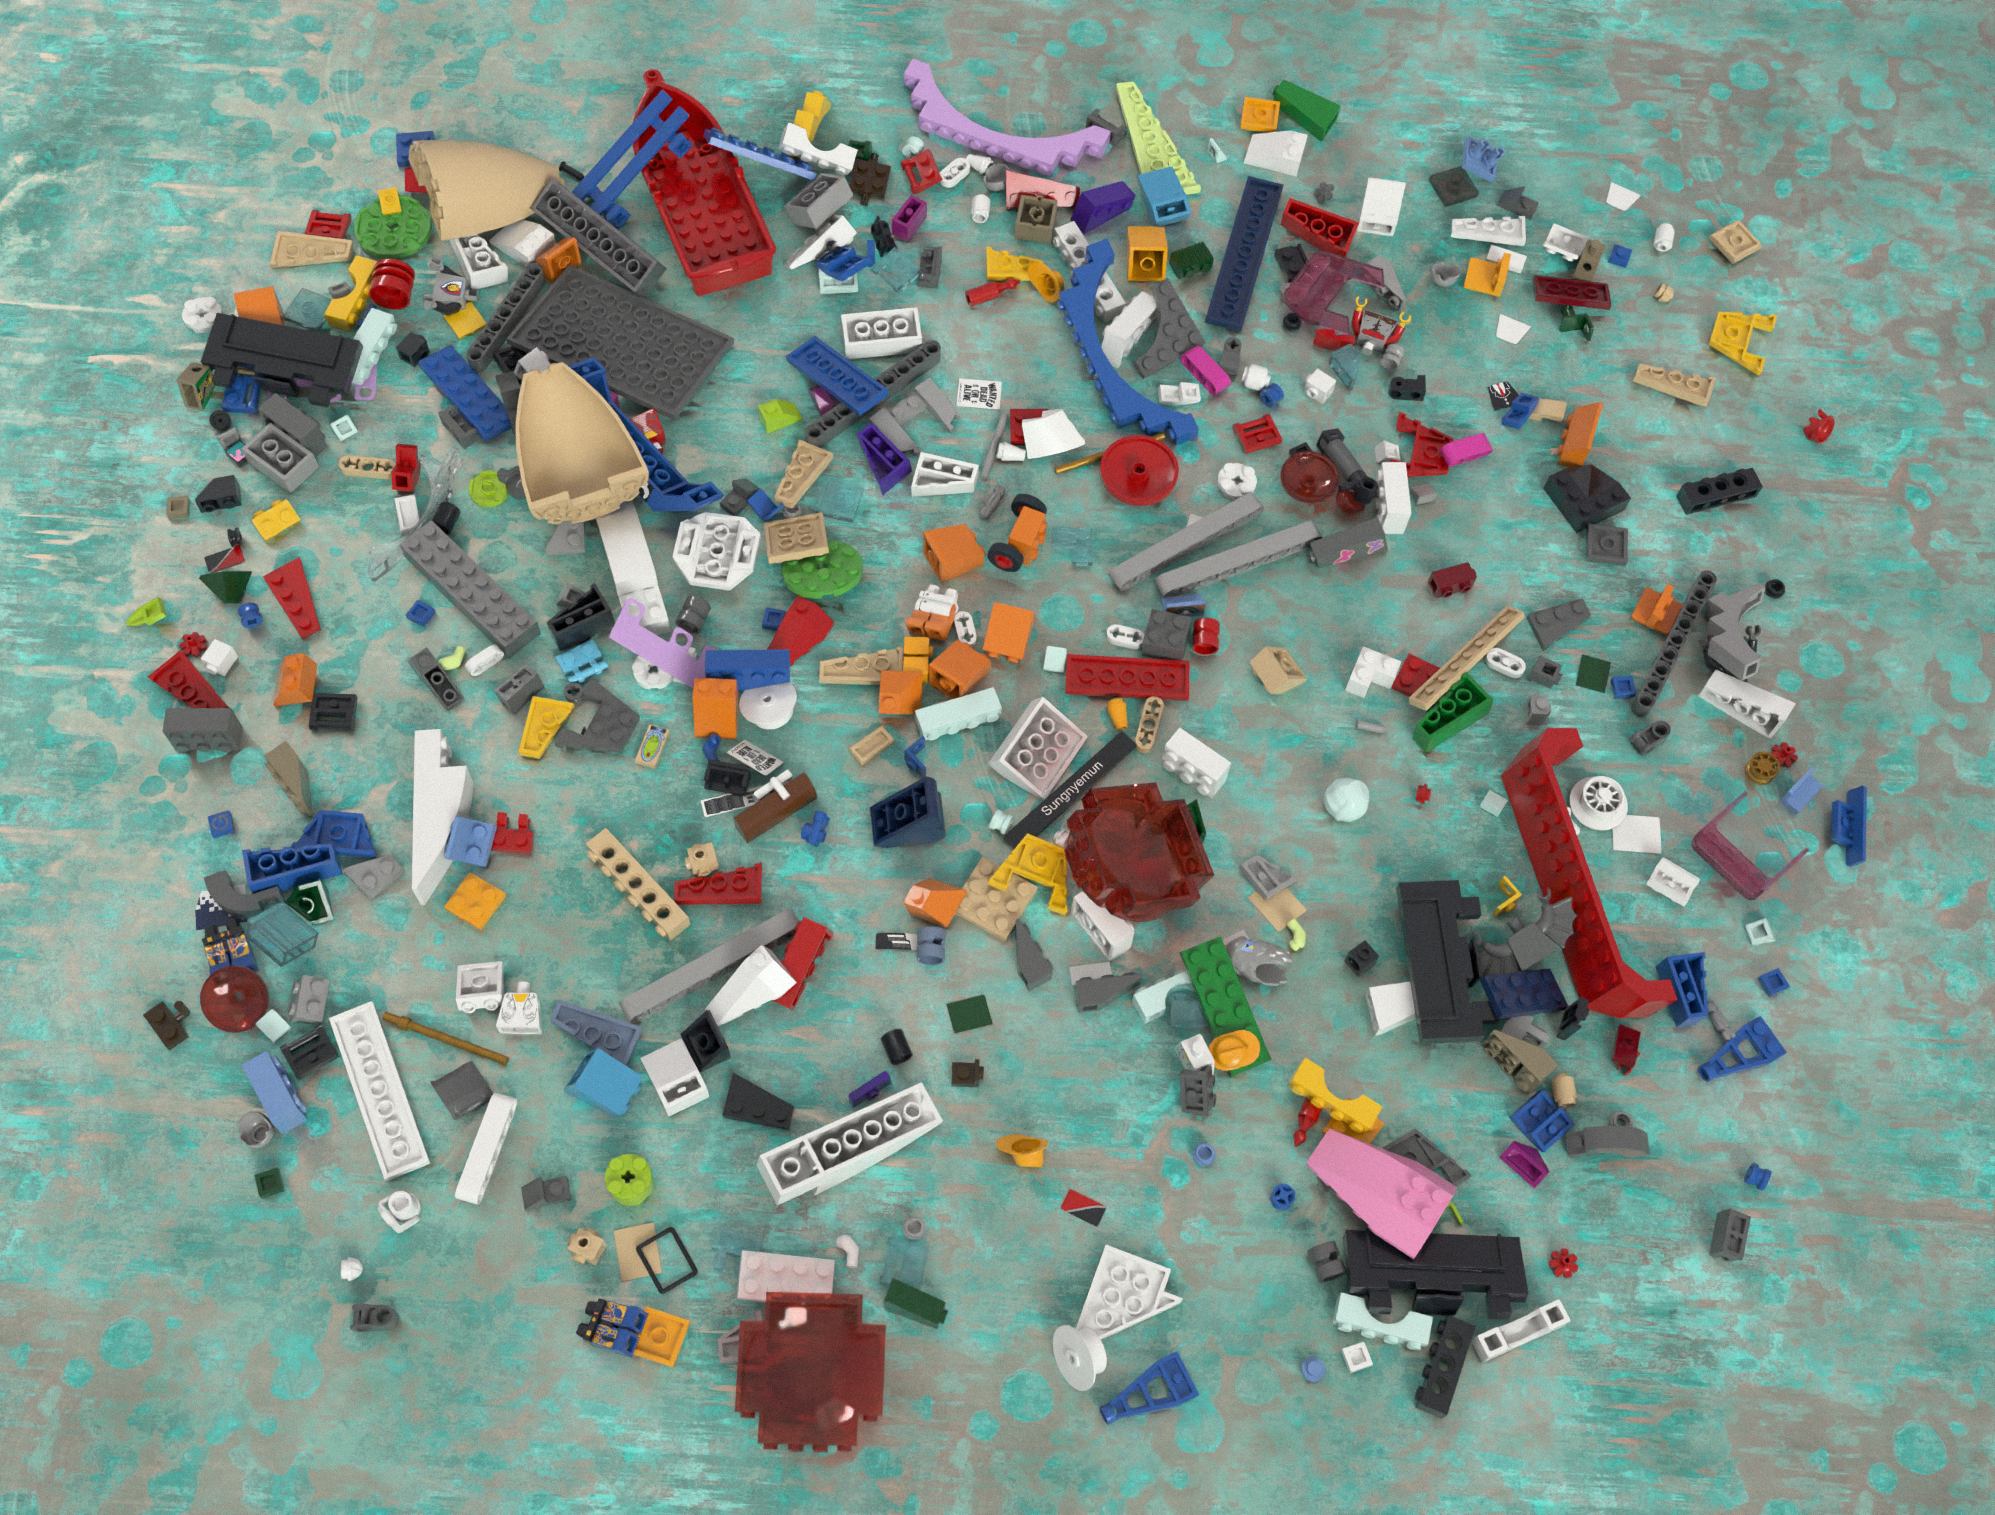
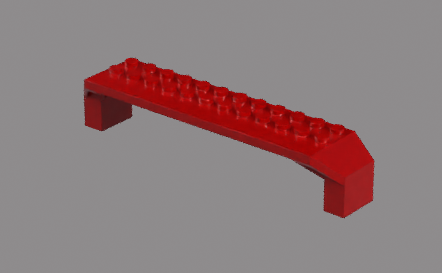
M1547 728L1520 750L1502 773L1501 778L1543 897L1548 895L1547 888H1549L1551 891L1549 904H1554L1568 897L1573 898L1571 907L1574 913L1577 914L1572 923L1574 934L1567 938L1562 951L1578 997L1589 1000L1587 1006L1589 1010L1616 1018L1651 1016L1678 999L1670 979L1647 981L1622 961L1552 766H1558L1583 747L1577 728Z

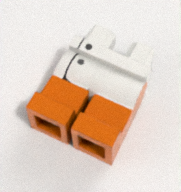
M931 584L926 591H921L912 616L908 617L905 622L909 633L921 637H927L928 635L931 639L946 642L955 615L959 609L957 605V591L948 588L945 594L941 595L940 588Z

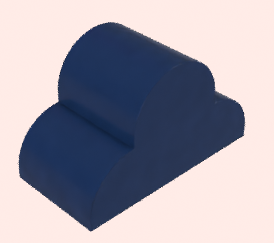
M926 776L870 807L873 841L876 847L891 848L907 843L913 845L931 844L942 840L946 836L941 793L938 792L936 780Z

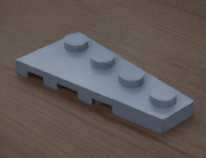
M561 1000L558 1001L550 1019L551 1023L593 1050L599 1048L627 1067L643 1031L641 1026Z

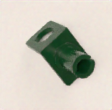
M1571 305L1563 306L1561 313L1564 317H1562L1560 332L1581 329L1586 340L1591 341L1594 326L1587 313L1576 315Z

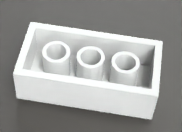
M917 307L841 315L846 359L909 354L922 345Z

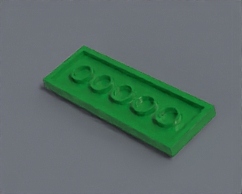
M1221 936L1179 952L1214 1039L1234 1031L1246 1030L1254 1034L1260 1043V1052L1257 1059L1247 1066L1227 1070L1229 1076H1234L1272 1060Z

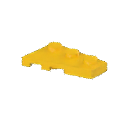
M986 246L987 281H1006L1008 278L1030 281L1027 273L1029 264L1033 261H1040L1042 263L1043 261L1023 255L1017 257L1010 255L1008 251L1002 250V252L993 250V247Z
M532 696L518 751L519 755L540 759L573 710L574 703Z

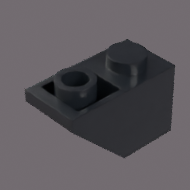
M234 475L214 478L195 498L200 512H213L214 510L242 506L240 485Z

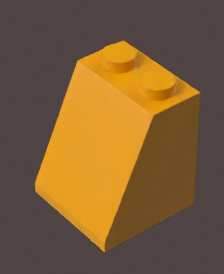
M1127 226L1126 254L1128 281H1162L1165 279L1168 245L1164 227Z

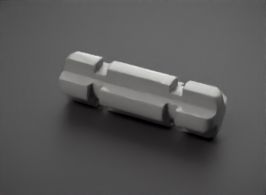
M995 486L994 492H991L984 506L979 510L980 517L984 519L989 518L990 512L995 509L1000 498L1005 494L1003 486Z
M1716 1001L1708 1002V1014H1711L1709 1017L1718 1032L1721 1031L1723 1041L1727 1042L1732 1037L1734 1038L1735 1033L1732 1029H1729L1730 1025L1722 1011L1718 1010L1719 1006Z

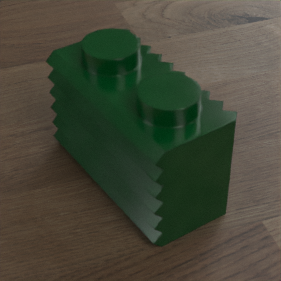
M1202 241L1201 243L1199 242L1198 244L1172 252L1169 265L1178 279H1188L1201 271L1203 273L1209 271L1213 266L1214 257Z

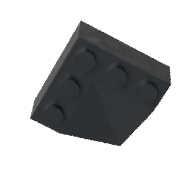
M1592 464L1563 469L1549 476L1543 488L1576 533L1585 530L1588 524H1597L1624 511L1631 499L1619 482Z

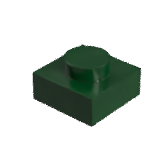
M278 1167L254 1175L261 1199L285 1191Z

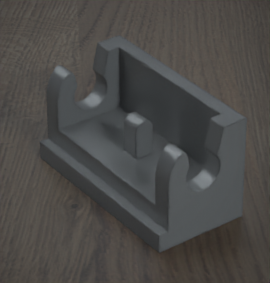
M1095 109L1087 116L1086 128L1096 125L1111 131L1109 143L1116 146L1126 135L1127 131L1124 130L1126 126L1123 124L1119 128L1101 118V115L1098 114L1100 110Z
M924 247L923 251L931 252V254H921L917 286L938 288L942 247Z
M456 405L438 412L443 426L463 449L482 439L477 434L478 430L472 428L462 415L455 411L458 409Z
M523 664L499 685L494 692L503 705L506 704L508 709L515 714L532 696H535L542 690L544 685L538 673L526 664Z
M1731 1208L1718 1212L1709 1256L1714 1258L1723 1256L1726 1262L1743 1260L1751 1217Z

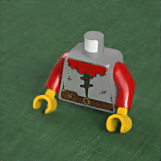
M1358 296L1355 301L1357 309L1354 310L1351 327L1354 336L1357 337V345L1362 346L1361 352L1369 356L1373 351L1380 353L1389 344H1396L1405 330V324L1411 322V314L1408 320H1403L1402 317L1405 314V311L1400 314L1401 322L1398 324V320L1364 309V312H1362V308L1367 304V298H1365L1364 304L1360 305L1358 304Z

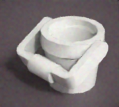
M397 1191L381 1200L377 1210L388 1226H391L395 1232L401 1233L420 1220L418 1216L421 1211V1203L412 1193ZM388 1204L390 1211L387 1210L384 1206Z

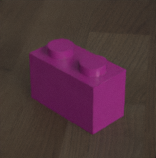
M910 195L892 219V235L908 242L927 217V202Z

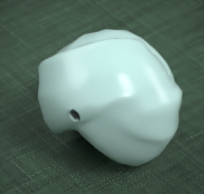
M1338 778L1325 791V808L1337 821L1352 822L1360 819L1367 811L1369 790L1363 782L1357 779Z

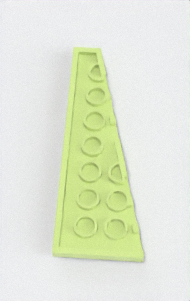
M1134 81L1117 83L1116 92L1140 174L1172 166L1186 195L1200 193V184L1198 185L1194 180L1193 173L1187 169L1186 162L1180 158L1177 148L1166 131H1163L1159 125V120L1155 119L1151 112L1152 109L1143 100V95Z

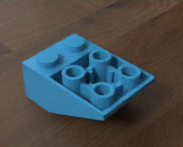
M1172 166L1137 175L1153 227H1161L1189 218L1191 210L1187 196Z

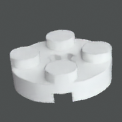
M202 297L185 302L182 318L185 325L193 329L194 332L208 333L211 332L216 314H223V311L213 297ZM202 313H207V314H204V317H202V318L200 317V314H202Z
M1239 463L1225 464L1224 468L1219 472L1217 479L1218 489L1230 500H1236L1249 492L1254 493L1257 484L1255 470L1252 467ZM1238 479V480H1240L1241 482H1239V484L1236 485V484H1235V481H1232V480Z
M638 656L632 665L635 681L639 686L651 690V688L662 689L670 684L673 680L672 675L658 667L657 673L654 671L649 673L650 668L655 665Z

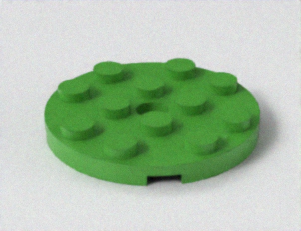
M399 195L401 213L383 215L380 199L377 198L368 207L364 206L356 217L354 231L358 243L367 253L382 259H403L414 254L426 244L432 231V223L427 209L419 204V201L404 195ZM392 225H397V227L394 228L393 231H391V229L389 228Z
M832 539L827 541L829 553L805 557L799 560L784 561L782 576L787 588L799 596L822 599L823 595L834 594L835 597L846 593L858 584L863 575L862 558L852 546Z

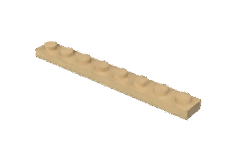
M1506 606L1409 697V704L1427 711L1465 672H1468L1524 619V611Z

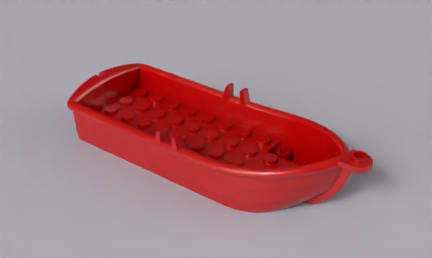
M647 70L643 75L647 89L638 103L633 122L662 89L672 98V101L658 115L664 122L679 106L690 115L675 132L677 135L681 133L693 144L688 152L680 159L667 147L670 144L667 141L641 172L695 294L703 296L770 275L772 273L773 255L776 253V246L746 183L743 167H739L738 156H734L731 151L709 144L703 136L705 128L709 130L716 128L725 135L721 126L699 101L686 92L666 84L658 70ZM651 125L634 142L633 150L635 155L657 132Z

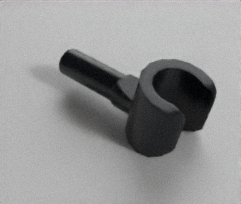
M828 241L826 249L816 256L815 259L819 261L830 252L837 253L841 247L836 246L833 249L832 246L837 241Z

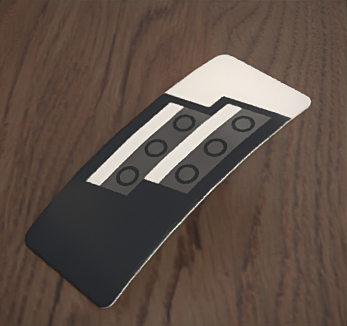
M877 933L875 948L876 950L903 949L916 951L917 935L909 933Z

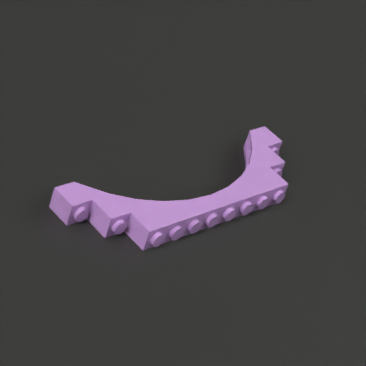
M912 59L904 72V86L913 89L911 107L921 110L918 116L919 129L1019 165L1025 169L1038 172L1041 175L1051 177L1059 162L1076 168L1084 153L1101 159L1109 145L1111 131L1096 125L1072 134L1049 138H1026L992 131L972 122L958 112L944 98L935 84L929 64Z

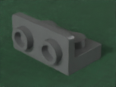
M1207 1066L1204 1072L1181 1070L1182 1112L1208 1115L1211 1108L1215 1107L1216 1094L1213 1093L1216 1077L1215 1074H1212V1066Z

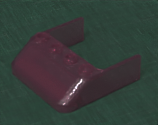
M1318 251L1310 257L1284 292V303L1295 314L1299 315L1304 322L1326 329H1335V332L1349 335V317L1326 309L1350 279L1383 288L1384 272L1382 268L1325 251Z
M1744 791L1693 837L1691 846L1698 855L1744 898L1755 900L1798 863L1809 849L1806 847L1773 878H1769L1761 872L1716 828V825L1748 795Z

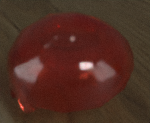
M1338 490L1335 502L1338 509L1344 515L1353 516L1364 511L1365 505L1358 503L1354 499V492Z

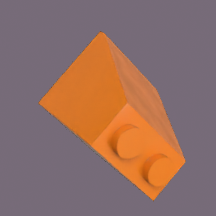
M273 286L234 293L239 317L285 326L283 309Z
M966 524L923 532V554L940 583H944L984 565V557L986 556L984 548L977 544L975 533L973 530H969Z
M994 602L982 649L987 652L986 656L998 658L1001 655L1007 657V661L1018 663L1019 660L1024 661L1036 618L1035 612Z
M957 639L929 664V685L951 699L972 694L990 672L991 660L985 654L973 650L968 643H962Z
M694 678L692 698L695 738H708L712 734H717L721 739L737 740L740 710L737 680Z

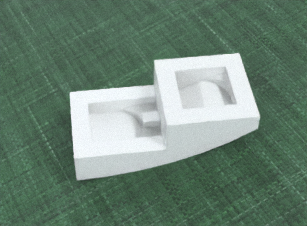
M1180 382L1179 386L1160 385L1158 387L1160 405H1187L1200 402L1201 400L1199 384Z

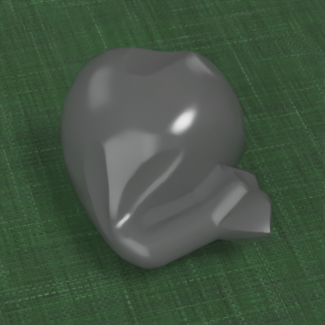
M515 466L508 471L500 468L497 472V477L500 482L506 485L508 493L515 499H526L519 466Z

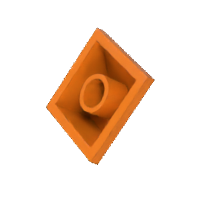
M881 670L879 714H915V710L921 709L923 672Z
M928 878L914 884L903 903L911 916L947 928L967 891Z

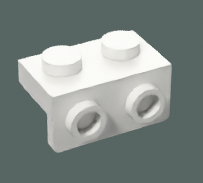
M1663 857L1652 871L1646 885L1684 907L1699 883L1700 878Z

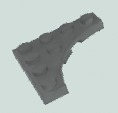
M1168 278L1150 288L1159 311V323L1151 347L1143 356L1133 362L1142 379L1180 359L1182 354L1197 345L1201 347L1206 344Z

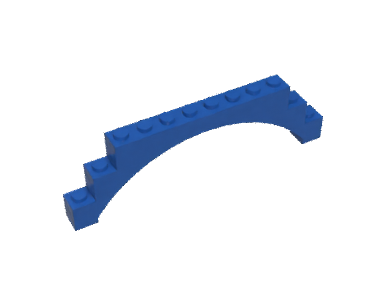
M1108 239L1086 246V254H1084L1086 265L1073 269L1072 277L1070 278L1073 288L1059 292L1057 306L1059 311H1063L1065 315L1066 326L1072 330L1071 334L1074 343H1078L1080 347L1079 353L1081 358L1087 362L1086 367L1089 375H1093L1095 379L1094 385L1096 390L1102 394L1101 399L1104 407H1108L1110 411L1109 417L1111 422L1115 423L1118 429L1138 422L1140 430L1144 431L1148 436L1167 430L1170 440H1174L1176 445L1197 438L1199 428L1191 413L1183 414L1145 398L1119 376L1105 356L1096 333L1094 301L1103 275L1109 265L1114 264L1115 254Z

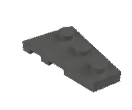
M1583 598L1530 613L1527 616V620L1542 650L1545 651L1551 644L1559 641L1565 634L1573 631L1588 620L1591 613Z

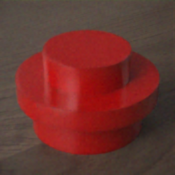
M1428 784L1418 785L1416 802H1421L1422 805H1425L1426 801H1430L1431 789H1428Z

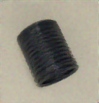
M441 502L432 521L448 535L457 522L461 511L450 502Z
M902 1029L891 1030L881 1037L880 1040L892 1065L901 1064L913 1056Z

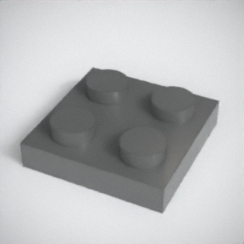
M1588 524L1586 527V561L1626 566L1628 563V528Z

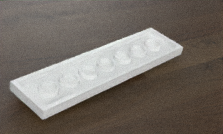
M373 1001L330 1017L329 1020L384 1180L387 1182L430 1164Z

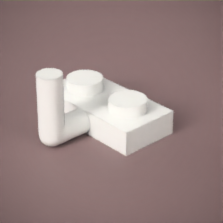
M787 769L779 776L772 777L766 785L753 793L752 799L757 803L769 794L777 791L780 797L786 800L790 794L784 788V785L792 780L793 775Z

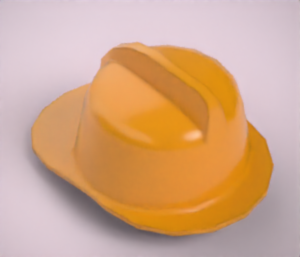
M1033 261L1029 264L1027 270L1028 277L1044 300L1051 303L1059 299V292L1065 290L1064 279L1060 272L1050 270L1040 261Z
M1239 1030L1215 1038L1210 1043L1208 1049L1214 1058V1067L1227 1071L1253 1063L1259 1056L1260 1043L1251 1032Z
M1013 1134L1003 1136L997 1140L996 1148L1011 1154L1018 1166L1041 1167L1043 1165L1044 1149L1048 1146L1046 1139Z

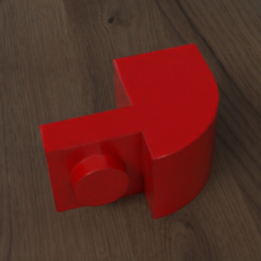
M398 443L395 446L396 466L391 471L392 490L412 492L417 486L421 470V461H418V446Z

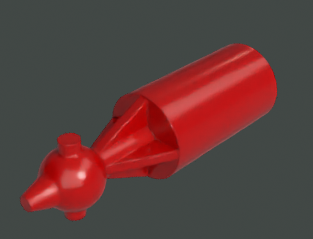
M1008 278L1006 283H996L993 281L965 291L966 301L970 307L999 298V295L1006 289L1015 290L1020 280Z
M1305 1097L1298 1113L1299 1130H1296L1293 1134L1295 1147L1305 1142L1307 1138L1305 1132L1317 1123L1323 1109L1314 1106L1307 1097Z

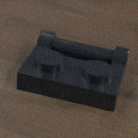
M314 693L309 718V729L318 730V728L354 731V719L358 700L356 694ZM319 716H346L345 721L318 720Z
M321 1023L315 1026L313 1031L288 1045L285 1043L280 1046L284 1057L298 1080L340 1057ZM318 1037L321 1038L320 1041L307 1047L306 1049L295 1054L294 1056L292 1055V1052L305 1046L306 1044L317 1039Z

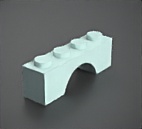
M1185 969L1178 970L1171 978L1157 980L1149 988L1144 986L1135 991L1132 1003L1143 1024L1164 1015L1166 1008L1165 999L1172 992L1182 989L1195 992Z
M1341 1292L1336 1300L1332 1325L1338 1326V1329L1341 1331L1361 1332V1336L1367 1338L1377 1336L1384 1338L1383 1341L1386 1343L1397 1344L1399 1342L1406 1344L1408 1349L1420 1351L1429 1343L1433 1317L1409 1311L1403 1320L1397 1323H1382L1369 1314L1364 1298Z

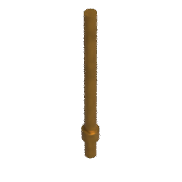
M1163 432L1148 436L1159 441L1165 440ZM1105 451L1056 466L1054 471L1057 475L1100 461Z
M389 1012L383 1014L382 1020L397 1025L399 1029L417 1032L505 1066L509 1061V1057L413 1022L412 1018L400 1017Z

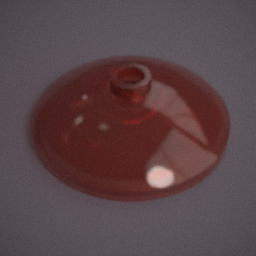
M1299 452L1290 456L1284 462L1280 472V481L1284 490L1292 498L1304 503H1320L1329 499L1336 492L1339 484V472L1334 463L1326 456L1316 452Z
M226 966L212 973L204 982L200 993L201 1009L207 1020L216 1028L231 1033L244 1032L256 1026V1023L267 1013L269 1007L268 988L264 980L253 970L244 966ZM237 993H241V994H242V996H243L242 1000H240V999L237 998V996H236Z

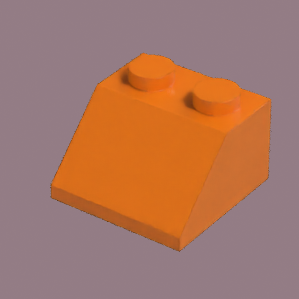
M575 237L564 238L535 259L536 263L543 267L545 278L552 284L569 264L574 267L582 264Z
M305 653L285 656L278 667L273 699L275 707L312 702L317 663Z

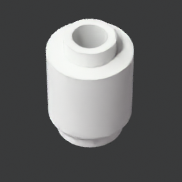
M979 194L972 198L971 217L976 223L986 222L989 217L990 199L983 194Z
M1663 223L1656 229L1653 244L1656 250L1664 252L1672 248L1675 231L1671 224Z

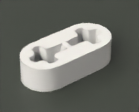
M958 612L954 618L957 639L962 643H968L973 648L976 645L977 635L972 617L968 612ZM960 619H964V621H966V627H963L962 622H960ZM965 633H967L968 638L971 639L970 642H967V640L964 639Z
M1116 624L1108 627L1106 639L1110 644L1133 650L1142 647L1144 633L1141 630ZM1114 632L1118 633L1117 638L1113 637ZM1134 637H1138L1137 642H1133Z
M491 645L469 659L465 664V668L472 676H477L498 663L503 658L504 652L498 645Z

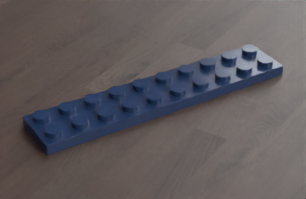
M1248 176L1205 323L1242 331L1284 184Z

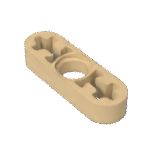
M346 455L339 460L338 465L341 472L347 476L392 479L391 471L396 466V463L391 459ZM367 464L374 465L369 471L363 470V467Z
M1149 697L1145 702L1135 739L1136 750L1141 753H1147L1153 748L1164 703L1159 697ZM1153 704H1156L1157 708L1155 709L1154 715L1150 714L1151 706ZM1145 721H1152L1155 727L1147 729L1143 723ZM1144 734L1148 735L1145 746L1141 745Z

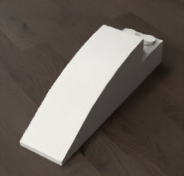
M625 500L619 504V509L596 518L621 609L628 598H633L645 607V612L639 625L656 635L671 632L656 572L632 500ZM634 603L628 605V613L634 617L638 616L640 613L638 605Z
M441 729L415 731L412 890L420 905L427 903L453 860L445 859V846L449 842L451 835L450 827L456 816L469 818L473 797L474 782L467 766L451 767L449 765V758H452V748L448 746L447 736L444 737Z
M921 1082L761 1154L757 1167L777 1205L812 1190L815 1196L892 1155L941 1124L943 1120Z

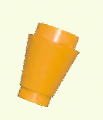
M1122 698L1108 701L1106 709L1116 730L1128 728L1126 703Z

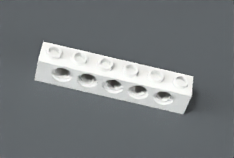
M1075 221L1054 228L1053 244L1060 250L1063 261L1068 263L1072 274L1073 269L1086 265L1084 254H1086V246L1089 244ZM1105 272L1101 279L1094 301L1095 312L1098 317L1102 318L1104 323L1113 320L1115 316H1119L1126 306L1125 301L1107 272Z

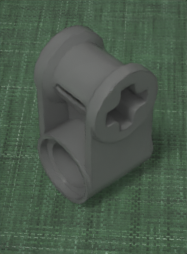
M1230 337L1225 341L1219 366L1226 374L1237 376L1242 343L1236 337Z
M1656 721L1647 728L1636 732L1630 737L1629 742L1634 743L1640 751L1641 757L1665 742L1671 732V727L1665 721Z
M352 1305L354 1317L353 1324L350 1325L351 1331H389L394 1329L399 1323L398 1313L388 1305ZM390 1312L389 1320L381 1323L382 1316Z

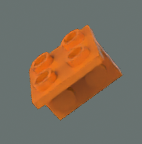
M1667 584L1662 593L1646 587L1631 615V619L1667 636L1682 607V603L1673 600L1674 596L1671 593L1674 587Z

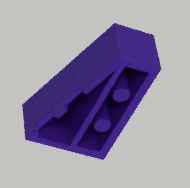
M1124 181L1084 191L1080 195L1070 221H1075L1084 235L1129 210L1133 205L1136 195Z
M872 422L857 433L863 453L881 493L884 495L912 472L910 460Z

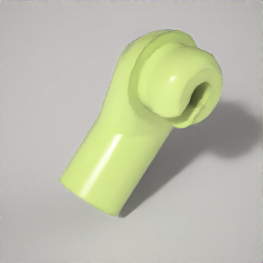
M457 646L453 655L441 658L438 663L444 670L458 668L461 665L466 649Z
M1294 918L1287 923V926L1294 934V939L1289 942V945L1294 951H1297L1299 948L1304 947L1306 933Z

